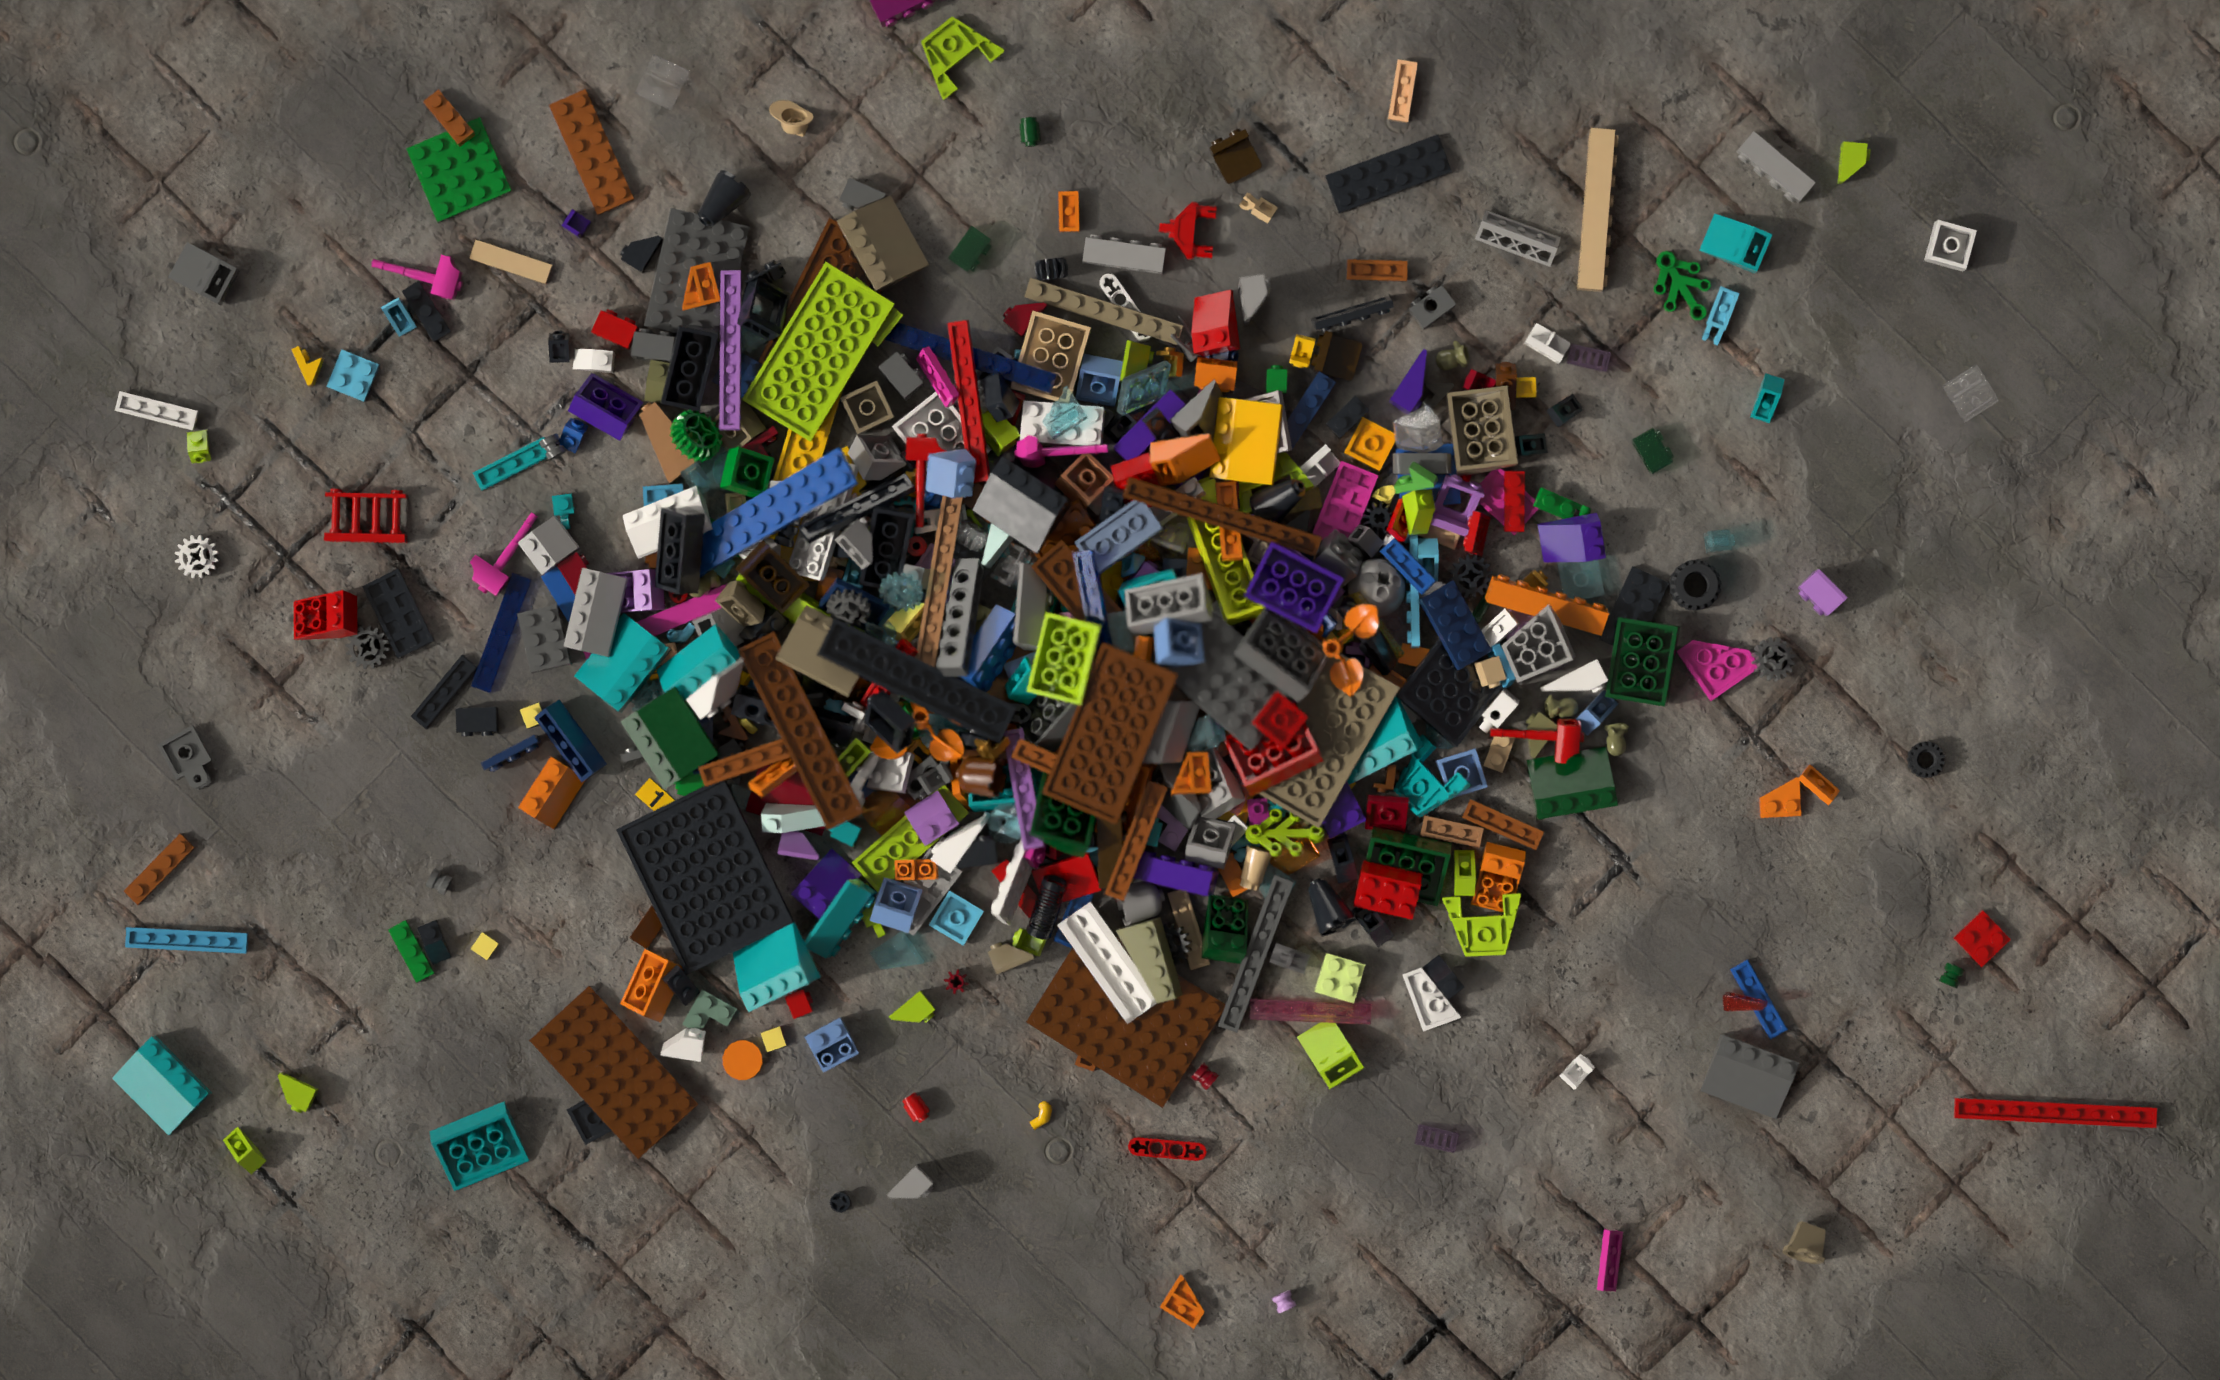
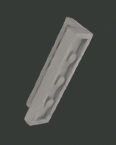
M1485 210L1475 240L1549 267L1552 264L1561 239L1559 236ZM1483 228L1492 231L1494 236L1487 237L1481 235ZM1509 237L1513 243H1503L1501 238ZM1528 244L1531 250H1522L1520 245ZM1544 250L1550 252L1551 255L1547 259L1541 257L1539 252Z

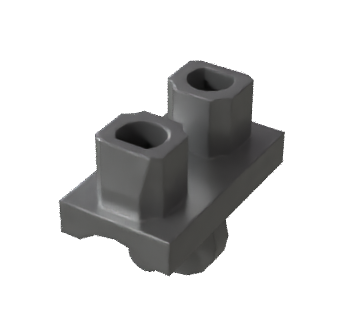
M1276 943L1270 963L1304 974L1310 955Z

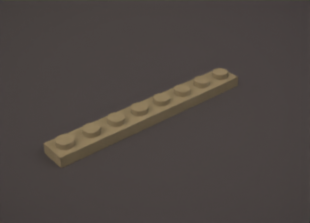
M1030 278L1025 293L1026 298L1044 302L1051 306L1175 345L1178 344L1170 335L1174 334L1180 339L1184 327L1174 322L1034 278Z

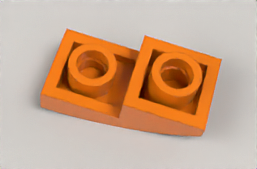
M930 859L895 860V880L938 879V865Z

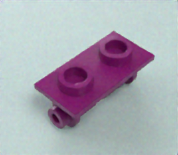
M1267 798L1247 800L1249 825H1260L1269 817Z

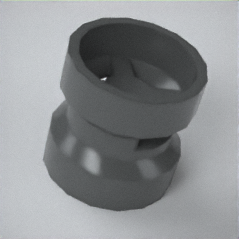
M557 433L539 442L541 447L547 451L546 457L548 460L554 459L566 452L564 446L559 443L560 438Z
M434 869L427 881L426 887L430 889L436 888L438 893L445 895L453 877L441 875V871Z

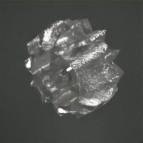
M961 520L957 541L969 550L979 551L985 547L988 539L987 531L973 521Z

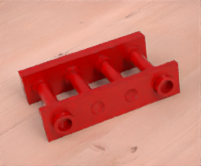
M330 489V492H325V497L332 498V529H330L329 533H324V541L407 543V535L402 534L400 530L401 499H408V495L403 494V490H391V494L343 493V489ZM340 498H352V529H350V533H342V529H340ZM361 498H373L372 530H370V534L362 533V530H360ZM381 499H393L392 530H390V534H382V530H380Z

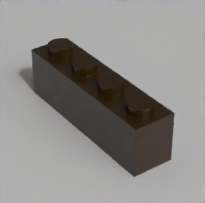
M1123 810L1117 825L1097 817L1099 888H1107L1128 835L1127 831H1124V823H1127V811Z

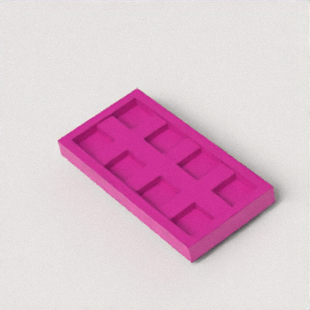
M1341 461L1312 534L1321 536V540H1323L1336 529L1348 538L1360 524L1379 475Z

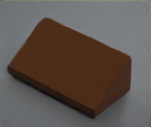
M651 905L629 937L646 949L662 928L653 905Z

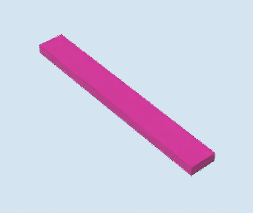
M727 584L711 590L708 595L692 598L636 623L654 637L692 621L694 618L720 608L721 606L715 600ZM583 651L587 660L592 653Z

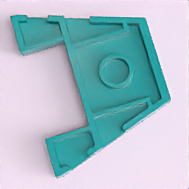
M1424 734L1420 736L1424 746L1412 752L1410 763L1407 768L1404 767L1393 789L1399 797H1408V807L1418 817H1422L1472 786L1459 772L1445 786L1442 785L1423 764L1427 757L1437 748Z

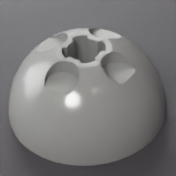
M1372 558L1362 561L1358 575L1347 583L1349 597L1353 598L1358 606L1363 604L1373 605L1378 610V616H1386L1396 611L1402 604L1406 593V584L1403 575L1389 561Z

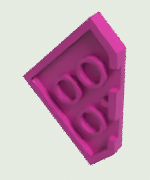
M1692 640L1676 651L1710 701L1747 677L1757 668V665L1751 664L1755 658L1746 649Z

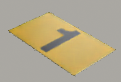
M650 778L635 794L653 811L675 801Z

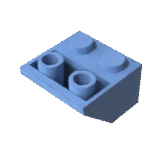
M841 1017L805 1036L823 1072L859 1054Z

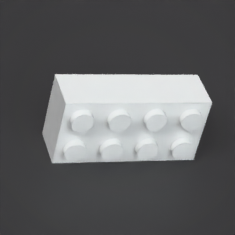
M1023 401L1020 440L1024 439L1027 435L1037 437L1043 446L1102 445L1105 409L1104 407Z

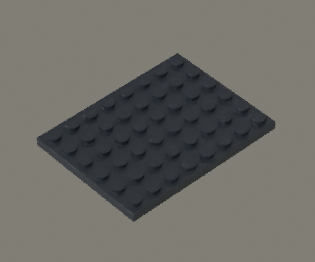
M726 780L707 787L703 786L616 829L686 975L794 923L790 911Z

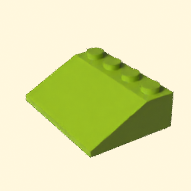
M1046 613L1027 692L1082 705L1101 626Z

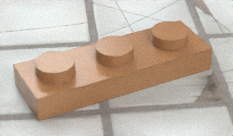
M1424 815L1420 835L1480 848L1484 828Z

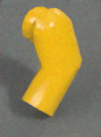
M1047 1101L1040 1102L1038 1106L1040 1108L1039 1116L1030 1121L1034 1130L1050 1121L1052 1107Z

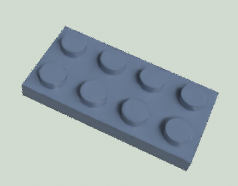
M1133 500L1074 543L1094 573L1099 576L1164 529L1147 504Z

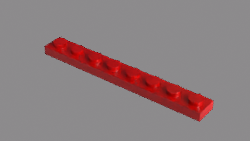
M969 320L950 322L947 324L956 389L959 394L958 404L964 448L976 460L974 483L984 482L988 480L990 470Z

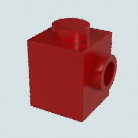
M798 988L789 992L788 996L785 997L793 1019L813 1012L811 1007L813 999L809 991L805 992L804 989L799 990Z

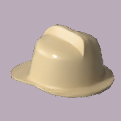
M786 100L776 101L770 105V114L781 122L784 132L801 137L805 136L808 124L813 121V114L803 109L796 103Z

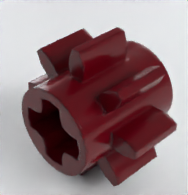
M957 969L954 975L949 971L950 978L944 979L945 982L949 983L946 990L952 988L953 994L956 993L957 989L964 992L962 986L969 985L963 979L967 974L959 975V969ZM955 976H958L959 980L962 981V984H959L957 988L951 983V979H955Z

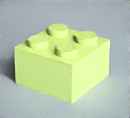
M1325 953L1314 992L1354 1003L1365 964Z

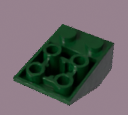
M1215 894L1208 897L1201 958L1241 964L1247 954L1248 899Z

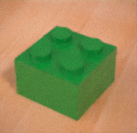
M742 447L728 449L720 488L750 498L758 496L768 488L774 458Z

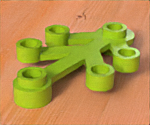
M1272 809L1270 817L1260 825L1249 826L1245 832L1246 838L1250 843L1262 844L1275 857L1282 853V847L1277 842L1272 843L1268 838H1275L1290 851L1291 855L1299 856L1302 853L1301 844L1298 842L1293 843L1288 838L1308 837L1312 843L1317 844L1324 840L1325 835L1324 829L1321 826L1319 828L1312 826L1310 829H1288L1294 823L1302 820L1298 816L1294 817V814L1291 812L1290 816L1278 827L1268 829L1274 823L1282 820V812L1279 809Z

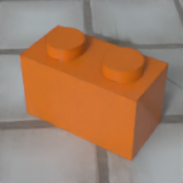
M1197 357L1194 386L1203 389L1215 380L1221 392L1234 390L1237 361Z

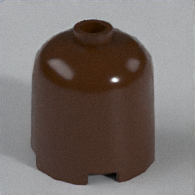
M968 756L957 768L956 778H958L961 789L967 793L999 798L998 793H1003L1006 785L1007 774L1003 773V766H1006V762L1002 758L992 759L983 756Z

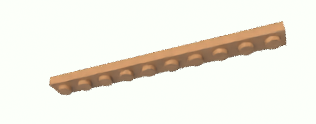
M942 496L917 647L918 653L916 654L917 659L933 667H936L963 497L951 498Z

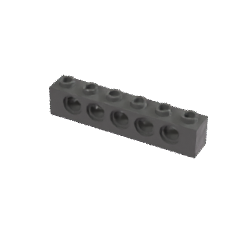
M979 558L956 559L955 566L952 567L953 579L952 584L949 585L950 598L946 604L947 617L943 622L944 636L940 640L941 655L937 659V667L944 676H968L985 568Z

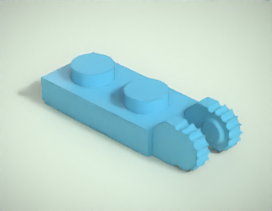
M1720 286L1706 322L1707 326L1702 340L1706 341L1710 335L1711 327H1715L1719 330L1717 335H1715L1713 344L1718 346L1740 293Z

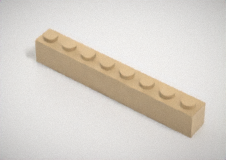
M1591 128L1589 131L1577 290L1601 292L1603 287H1607V275H1604V268L1608 267L1609 255H1606V247H1610L1611 235H1607V230L1612 225V215H1609V207H1613L1614 195H1610L1611 187L1615 186V175H1612V167H1616L1617 155H1613L1614 147L1618 146V135H1615V130Z

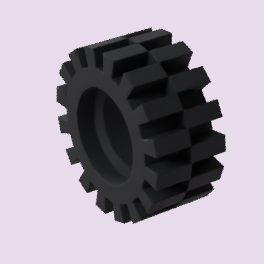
M1932 742L1917 743L1908 752V768L1918 777L1929 778L1936 776L1945 764L1943 750ZM1923 752L1931 753L1934 759L1933 764L1928 768L1922 767L1918 761L1919 755Z

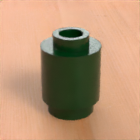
M1037 117L1022 118L1019 124L1021 143L1025 144L1026 147L1038 146L1037 142H1041Z

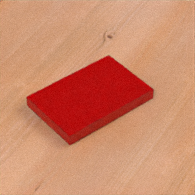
M1089 852L1085 854L1084 858L1073 856L1040 866L1038 869L1034 868L1031 871L1038 890L1040 885H1042L1041 882L1045 875H1055L1063 878L1068 883L1062 902L1102 891V888H1099V878ZM1042 895L1043 897H1046V898L1055 900V899H1053V898H1050V897H1047V896Z

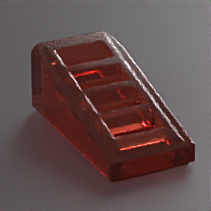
M1726 992L1723 995V1008L1725 1011L1763 1010L1768 1005L1767 1001L1732 992Z

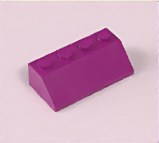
M870 0V3L883 28L895 25L898 22L897 20L903 17L909 18L916 13L915 11L921 8H930L938 0Z

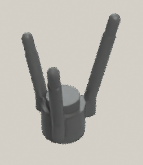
M1178 316L1181 325L1184 326L1183 328L1192 342L1191 331L1183 318ZM1174 334L1170 336L1181 346L1180 350L1169 342L1156 339L1166 347L1176 348V352L1184 353V360L1187 359L1189 362H1192L1198 356L1193 351V343L1188 341L1184 344Z

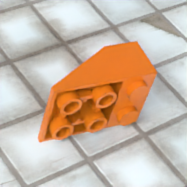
M1210 434L1151 443L1150 463L1161 486L1182 483L1220 461V456Z
M1487 842L1475 885V896L1472 897L1471 905L1503 912L1502 895L1516 893L1525 864L1526 851Z

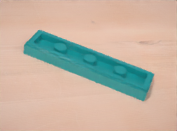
M545 437L473 472L481 491L547 459V451L539 443Z

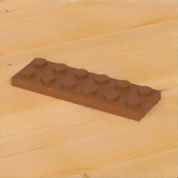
M586 89L549 104L597 215L634 200Z

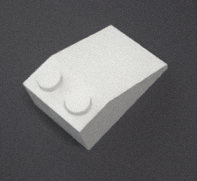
M742 658L715 675L686 699L699 719L706 715L710 718L719 711L717 709L719 706L723 709L731 703L730 698L737 692L744 663Z
M1594 660L1540 689L1542 692L1592 690L1594 693L1604 688V683L1608 680L1598 660Z
M987 813L949 833L946 838L942 836L931 852L934 855L930 860L951 873L991 815Z

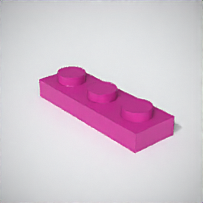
M929 346L921 350L916 360L945 407H950L959 396L957 389L950 381L947 372L942 368L936 354L932 352Z
M1604 1230L1597 1290L1616 1292L1623 1231Z

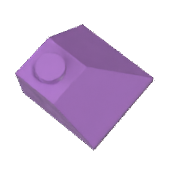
M799 830L782 833L778 854L820 860L819 853L804 833H800Z

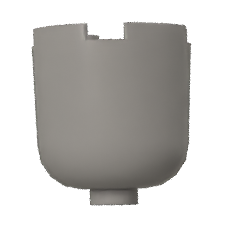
M1147 881L1131 883L1125 900L1116 899L1119 911L1123 910L1125 918H1122L1125 926L1158 916L1162 909V901H1165L1162 889L1158 890L1154 883Z

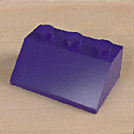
M591 373L574 395L568 411L620 441L629 430L644 402Z

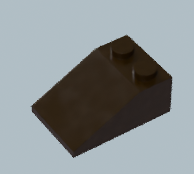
M764 540L735 568L781 614L810 586Z

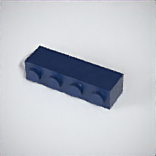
M1320 371L1287 420L1292 450L1336 383Z
M560 699L534 717L581 782L590 778L607 765Z

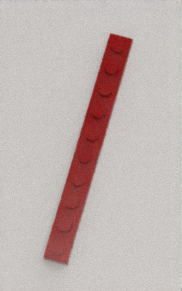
M1954 1098V1118L2142 1128L2157 1127V1108Z

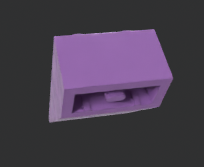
M656 569L607 573L628 579L620 613L665 610L664 590L655 587Z

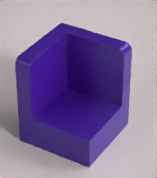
M572 209L561 226L581 239L591 221Z

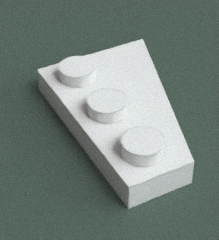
M1422 968L1402 974L1423 1032L1461 1018Z

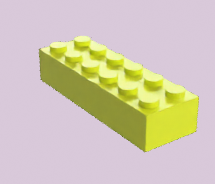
M1187 517L1224 621L1232 626L1259 617L1265 607L1244 597L1254 575L1242 542V560L1222 562L1219 526Z

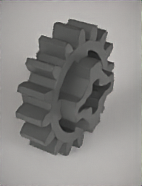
M844 589L843 593L837 590L836 595L831 594L828 600L827 613L831 614L830 618L832 619L835 618L845 624H850L851 627H854V624L860 627L862 622L866 623L870 616L871 604L867 603L868 598H861L862 593L855 594V590H852L851 593L847 589Z
M361 626L360 632L357 635L347 637L351 642L350 644H345L346 647L350 648L346 655H352L349 661H357L356 667H360L363 664L364 669H367L368 665L375 669V663L382 665L381 658H388L384 652L390 651L389 648L385 647L389 640H383L385 633L379 635L378 628L372 631L371 626H368L367 630ZM370 634L367 639H358L362 635ZM377 639H378L379 642H380V646H381V649H380V650L377 649V646H376V641H377ZM370 642L372 650L365 653L363 645ZM354 646L358 647V657L355 653ZM368 656H376V658L371 661H365L368 658Z
M1769 637L1766 641L1762 640L1759 642L1760 645L1754 647L1757 652L1751 654L1755 658L1751 664L1757 665L1754 671H1760L1761 678L1766 675L1767 681L1774 679L1776 682L1780 678H1786L1787 674L1793 671L1790 667L1795 665V662L1791 661L1795 657L1794 654H1790L1792 647L1786 648L1787 642L1780 643V638H1776L1773 641L1772 637Z

